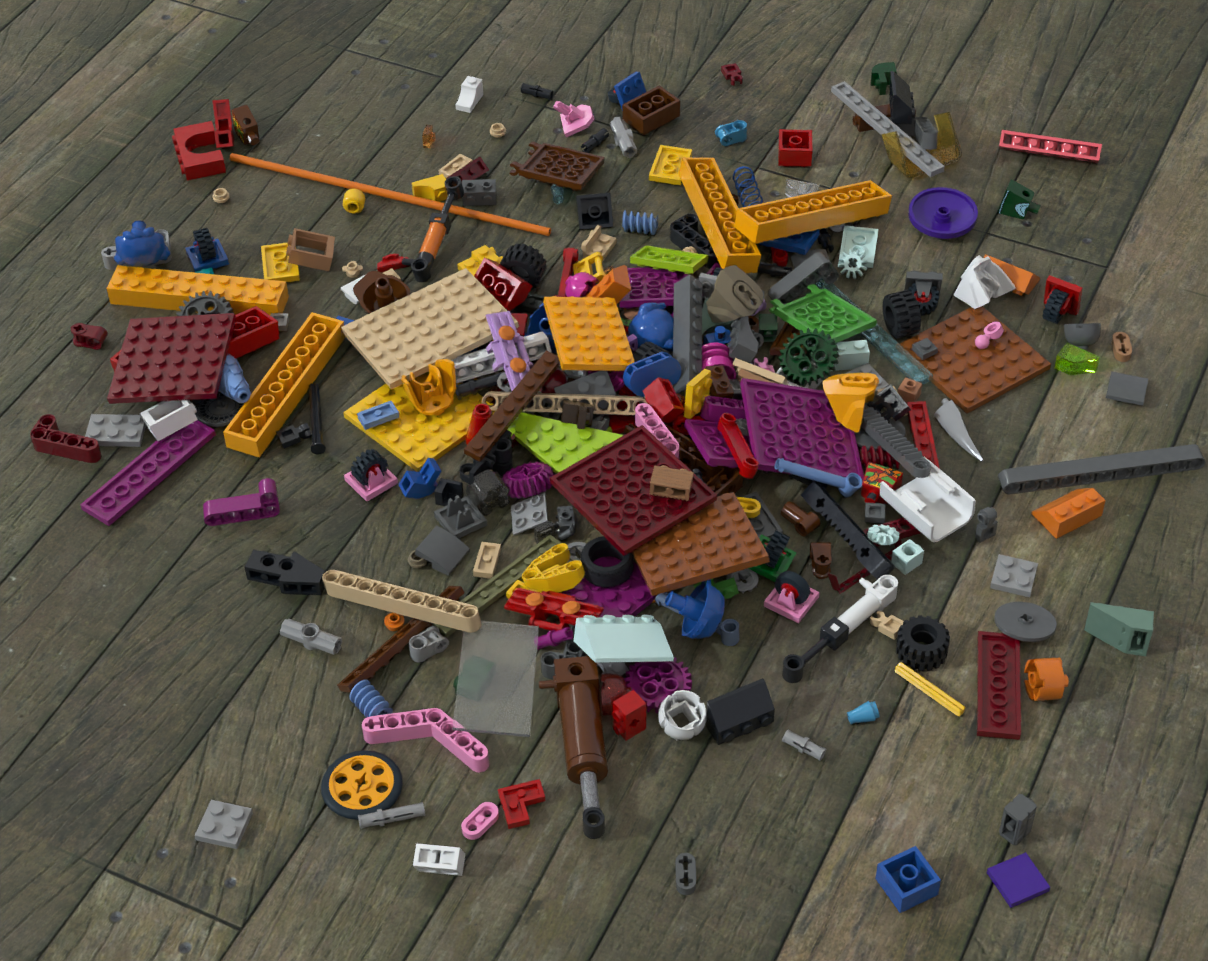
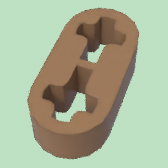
M1124 332L1114 333L1111 343L1114 357L1120 362H1127L1131 359L1132 354L1129 336Z

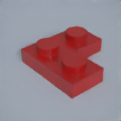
M540 779L498 789L508 829L530 824L526 806L546 801Z

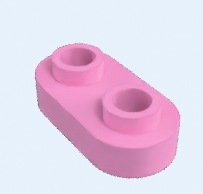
M492 802L480 804L462 822L461 827L464 837L470 840L480 838L498 820V807Z

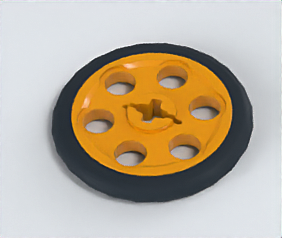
M368 750L354 751L338 758L328 767L322 779L321 794L330 810L347 819L358 820V815L377 812V809H382V811L388 810L395 804L403 786L402 774L395 762L384 754ZM356 764H361L364 766L363 769L359 771H355L352 768ZM375 769L384 770L383 774L381 775L373 774V771ZM339 777L347 778L345 783L339 784L336 782ZM365 780V784H363L359 789L358 785H361L362 782L364 783ZM380 786L388 787L386 792L379 793L376 791ZM343 794L351 795V798L347 801L339 799ZM363 799H370L372 801L367 806L360 804Z

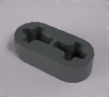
M681 853L675 861L676 889L682 895H691L696 890V861L693 855ZM683 862H687L688 870L683 869ZM684 878H688L689 886H684Z

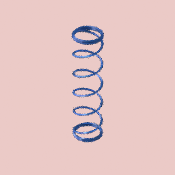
M746 166L737 168L733 173V181L743 207H746L744 205L745 201L752 202L748 206L753 203L762 204L763 198L760 195L759 188H757L758 184L755 181L752 169ZM745 168V169H748V170L751 171V172H747V171H746V172H742L741 174L738 175V177L736 178V181H735V177H734V176H735V173H736L738 170ZM742 174H752L751 179H746L740 184L737 183L739 176ZM740 187H747L742 192L739 190ZM748 188H755L753 192L744 193ZM742 194L749 195L745 199L742 198ZM752 195H758V197L754 200H746L748 197Z

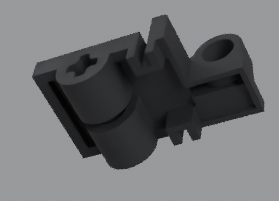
M506 430L481 462L474 459L473 463L463 464L459 469L461 480L473 487L479 484L486 488L488 486L493 488L494 483H498V477L503 478L507 471H511V468H513L511 432Z

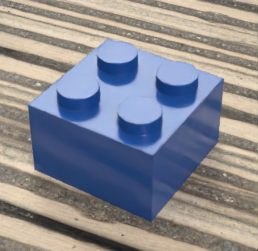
M916 846L877 864L875 879L899 913L933 898L939 893L941 879Z

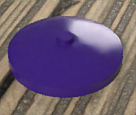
M936 187L923 190L915 195L910 202L908 215L912 225L923 234L935 238L950 239L963 236L973 229L977 221L978 210L975 202L965 193L952 188Z

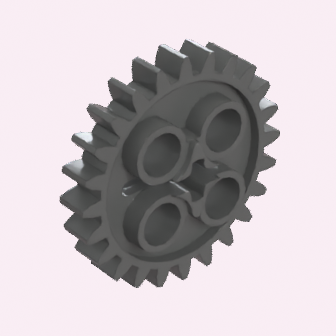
M203 291L202 296H199L196 292L195 298L189 296V302L184 300L185 306H179L182 312H177L176 315L189 316L194 312H198L197 315L233 313L234 311L232 308H229L231 305L229 302H226L224 296L220 298L219 293L213 296L212 291L206 295ZM215 306L213 310L207 311L209 307Z

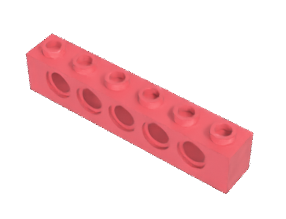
M1002 130L999 149L1099 163L1102 144L1007 130Z

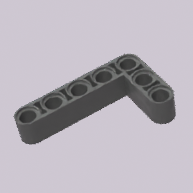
M915 117L912 118V124H895L908 136H914L922 149H937L938 131L929 118Z

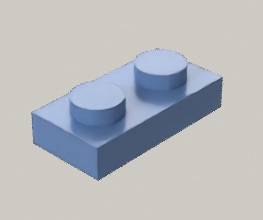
M388 401L357 413V416L364 429L367 430L399 418V411L392 401Z

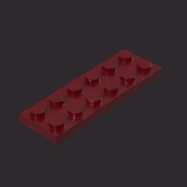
M978 631L977 736L1020 740V640L1011 638L1004 633Z

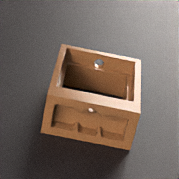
M294 228L293 235L289 234L286 255L289 256L288 263L329 271L333 259L335 237ZM298 245L324 251V255L295 249V247Z

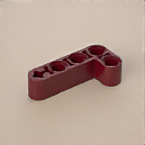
M46 414L41 416L30 432L34 449L38 452L87 463H96L102 457L96 439L59 431L54 415Z

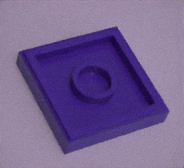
M1026 852L987 869L988 876L1010 908L1050 891V886Z

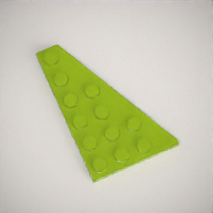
M523 412L519 414L507 429L512 432V435L513 433L515 434L514 439L539 460L548 464L556 474L623 436L590 427L577 429L576 424L563 423L559 420Z

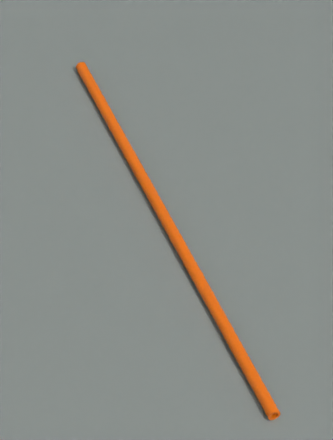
M230 154V161L347 189H358L364 193L442 211L444 203L244 155ZM451 205L448 212L540 235L550 236L551 228L455 205Z

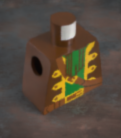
M248 105L232 109L235 133L244 145L249 143L256 145L259 142L258 125Z

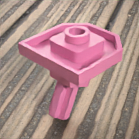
M556 101L553 106L555 110L562 113L560 116L566 137L588 128L594 120L593 111L590 106L579 105L575 107L572 104L567 106L561 101Z

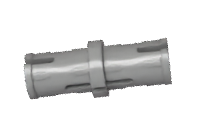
M789 729L783 736L782 742L797 748L798 752L802 754L806 753L819 761L825 755L826 748L811 742L808 737L803 738Z

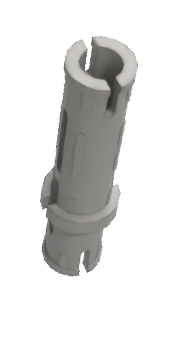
M423 802L383 811L382 809H377V812L358 815L360 829L376 825L382 827L385 826V823L425 816Z

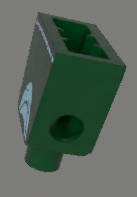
M1011 179L997 213L1024 219L1027 211L1038 214L1041 205L1032 202L1035 194L1034 191Z

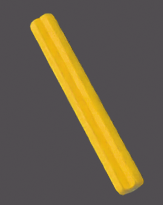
M900 662L895 667L897 674L956 716H961L964 713V705L906 664Z

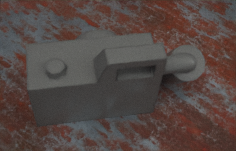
M557 507L556 519L558 518V521L553 524L554 535H558V538L562 541L573 536L575 533L573 507Z

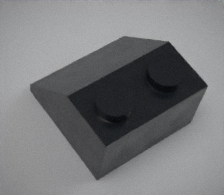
M611 193L576 196L579 230L594 229L597 225L601 226V228L613 227Z

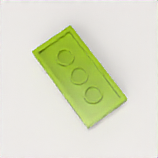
M647 245L630 256V263L637 264L639 267L650 266L653 269L663 268L668 269L670 272L681 271L685 274H693L708 262V255Z

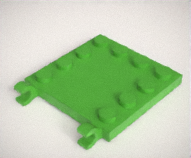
M815 284L807 286L811 292L807 293L806 296L785 305L778 299L770 301L774 305V307L769 309L770 313L775 314L804 333L807 332V328L812 333L817 328L818 334L823 330L825 335L830 334L831 339H834L835 343L873 328L877 322L875 318L825 288L819 289Z

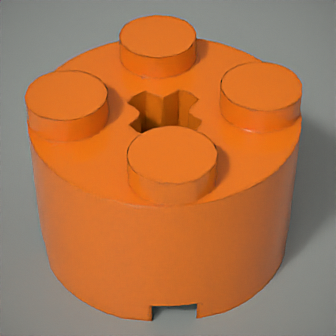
M1061 658L1029 659L1026 662L1024 673H1028V680H1024L1028 697L1031 700L1035 699L1034 701L1062 699L1064 687H1068L1069 680L1068 676L1063 672Z

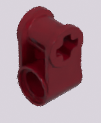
M76 323L71 327V333L74 335L73 344L77 347L98 350L102 347L108 336L107 330L101 326Z

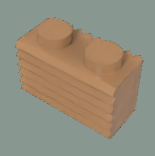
M665 465L654 466L649 494L688 501L694 472L687 469H673Z

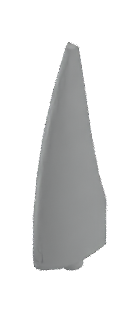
M944 398L941 401L942 406L934 413V416L945 431L963 449L983 462V458L969 437L960 411L952 400L949 401L948 398Z

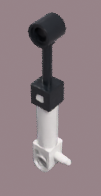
M883 575L872 584L868 580L861 578L859 583L866 588L865 595L838 618L833 617L820 629V641L802 656L790 654L784 658L783 679L789 683L801 681L803 668L805 667L804 664L826 646L834 651L848 640V635L874 612L882 611L896 599L898 580L892 575Z

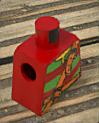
M868 462L861 490V496L865 498V503L879 502L887 504L880 496V483L884 481L895 491L902 486L903 473Z

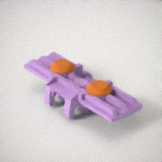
M510 311L486 314L485 316L494 339L486 347L487 353L491 354L493 351L496 358L495 363L492 365L493 370L496 372L500 367H503L511 391H513L534 365L528 357L524 345V337L517 333ZM515 345H517L521 358L518 356Z

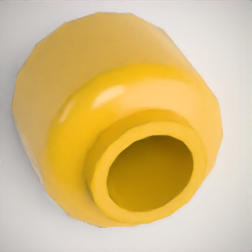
M358 189L346 191L343 198L344 209L352 214L363 210L365 204L364 193Z

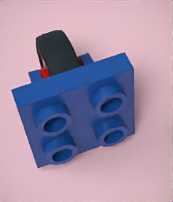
M634 72L616 84L608 92L609 100L612 103H620L622 109V104L646 93L640 72Z

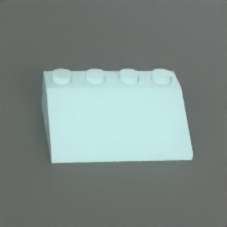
M585 615L584 618H576L574 642L595 663L673 661L674 659L661 624L651 615H642L641 617H634L632 615H623L622 617L604 615L599 618Z

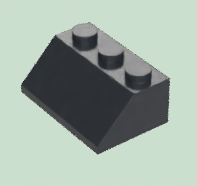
M891 71L889 93L891 121L894 124H912V118H915L913 92H910V86L894 71Z
M762 678L707 701L706 727L718 745L731 742L734 738L747 735L753 730L766 727L774 722L775 708L765 680Z

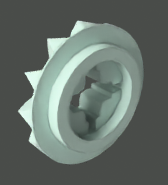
M873 525V527L868 529L867 537L876 544L891 545L899 540V532L896 531V528H891L889 525Z

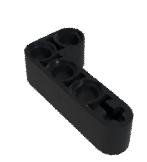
M692 213L686 214L671 223L670 241L682 250L685 247L692 246L697 250L698 254L708 255V262L704 264L708 269L715 263L719 264L709 240L698 233L697 215Z

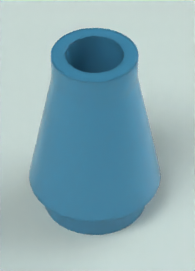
M867 701L852 711L847 712L850 724L875 721L876 718L880 717L875 701Z

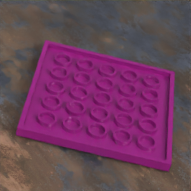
M742 378L740 386L752 454L759 462V470L779 472L775 469V462L778 458H784V460L792 463L794 462L842 477H847L850 473H856L863 481L864 475L855 433L837 421L824 391Z

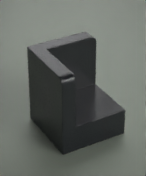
M440 478L434 491L436 505L447 506L448 500L452 498L454 501L456 495H459L462 499L464 496L463 483Z

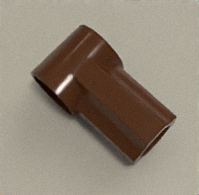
M788 501L781 509V515L795 526L796 531L803 537L814 531L821 524L820 519L815 513H807L793 502Z

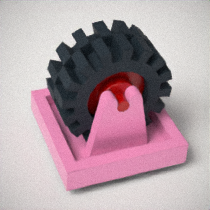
M368 449L366 453H360L361 456H357V461L352 463L354 465L351 466L352 471L344 475L345 481L365 501L373 499L398 484L397 477L386 468L388 466L387 460L374 449H371V451Z

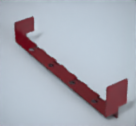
M900 538L894 543L895 548L885 554L889 560H892V556L890 557L889 555L893 553V550L902 545ZM864 568L840 585L835 575L828 573L832 588L841 594L859 582L861 578H865L871 573H868V570Z

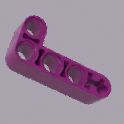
M715 396L705 397L700 416L703 419L718 422L723 413H729L735 416L736 419L742 418L746 420L743 400Z
M270 478L262 479L258 484L259 493L206 501L203 504L205 524L217 526L277 516L280 513L275 481Z

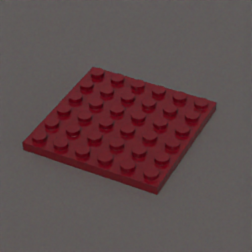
M224 313L130 319L107 397L109 404L217 398L236 321L235 314Z
M643 425L550 477V483L623 556L717 500V494L695 474H693V484L688 501L649 494L654 466L665 465L673 469L691 470Z

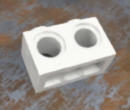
M416 843L413 866L419 872L462 876L465 853L459 847Z

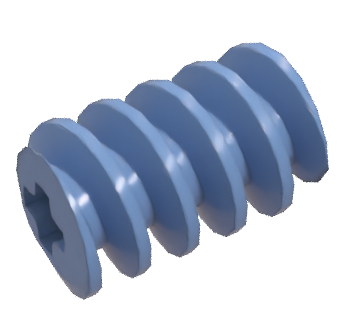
M624 210L622 227L625 232H628L630 229L631 233H634L637 229L639 234L644 230L645 234H648L650 231L651 235H655L659 216L657 215L655 219L653 213H651L649 218H647L645 212L642 217H640L639 212L634 216L633 211L628 216L626 210Z
M362 680L352 688L349 696L350 701L355 704L366 718L392 714L393 709L389 708V703L375 690L373 685H370L368 680Z

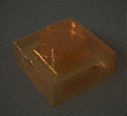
M426 125L423 131V148H430L432 142H435L436 134L433 132V125Z

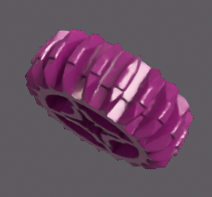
M530 462L521 466L517 465L516 468H511V471L506 472L502 479V485L507 495L512 498L533 497V495H539L541 492H545L546 489L551 488L550 477L554 476L553 470L544 462Z

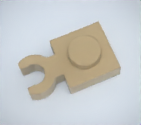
M877 611V618L870 617V624L872 626L878 627L879 632L894 640L898 636L900 625H903L904 622L893 615L887 618L882 611Z

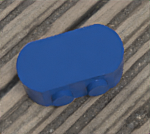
M659 352L628 365L623 374V381L626 387L634 394L644 397L643 390L658 377L668 379L672 385L676 384L681 376V366L668 353Z

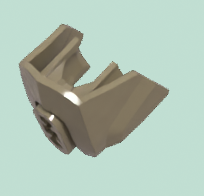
M736 265L726 267L718 274L714 291L706 302L708 314L714 323L734 321L739 317L751 316L762 304L763 292L757 283Z

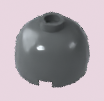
M1101 323L1064 324L1065 338L1071 345L1077 346V349H1088V345H1093L1098 341L1101 333Z

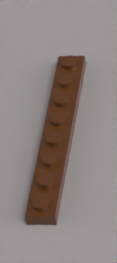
M547 350L464 448V454L481 462L560 366L557 355Z
M449 586L439 597L459 601V597L465 592L461 586ZM412 618L337 684L340 691L350 693L358 682L374 677L375 672L380 667L387 665L394 655L404 650V646L409 643L413 636L430 627L432 623Z

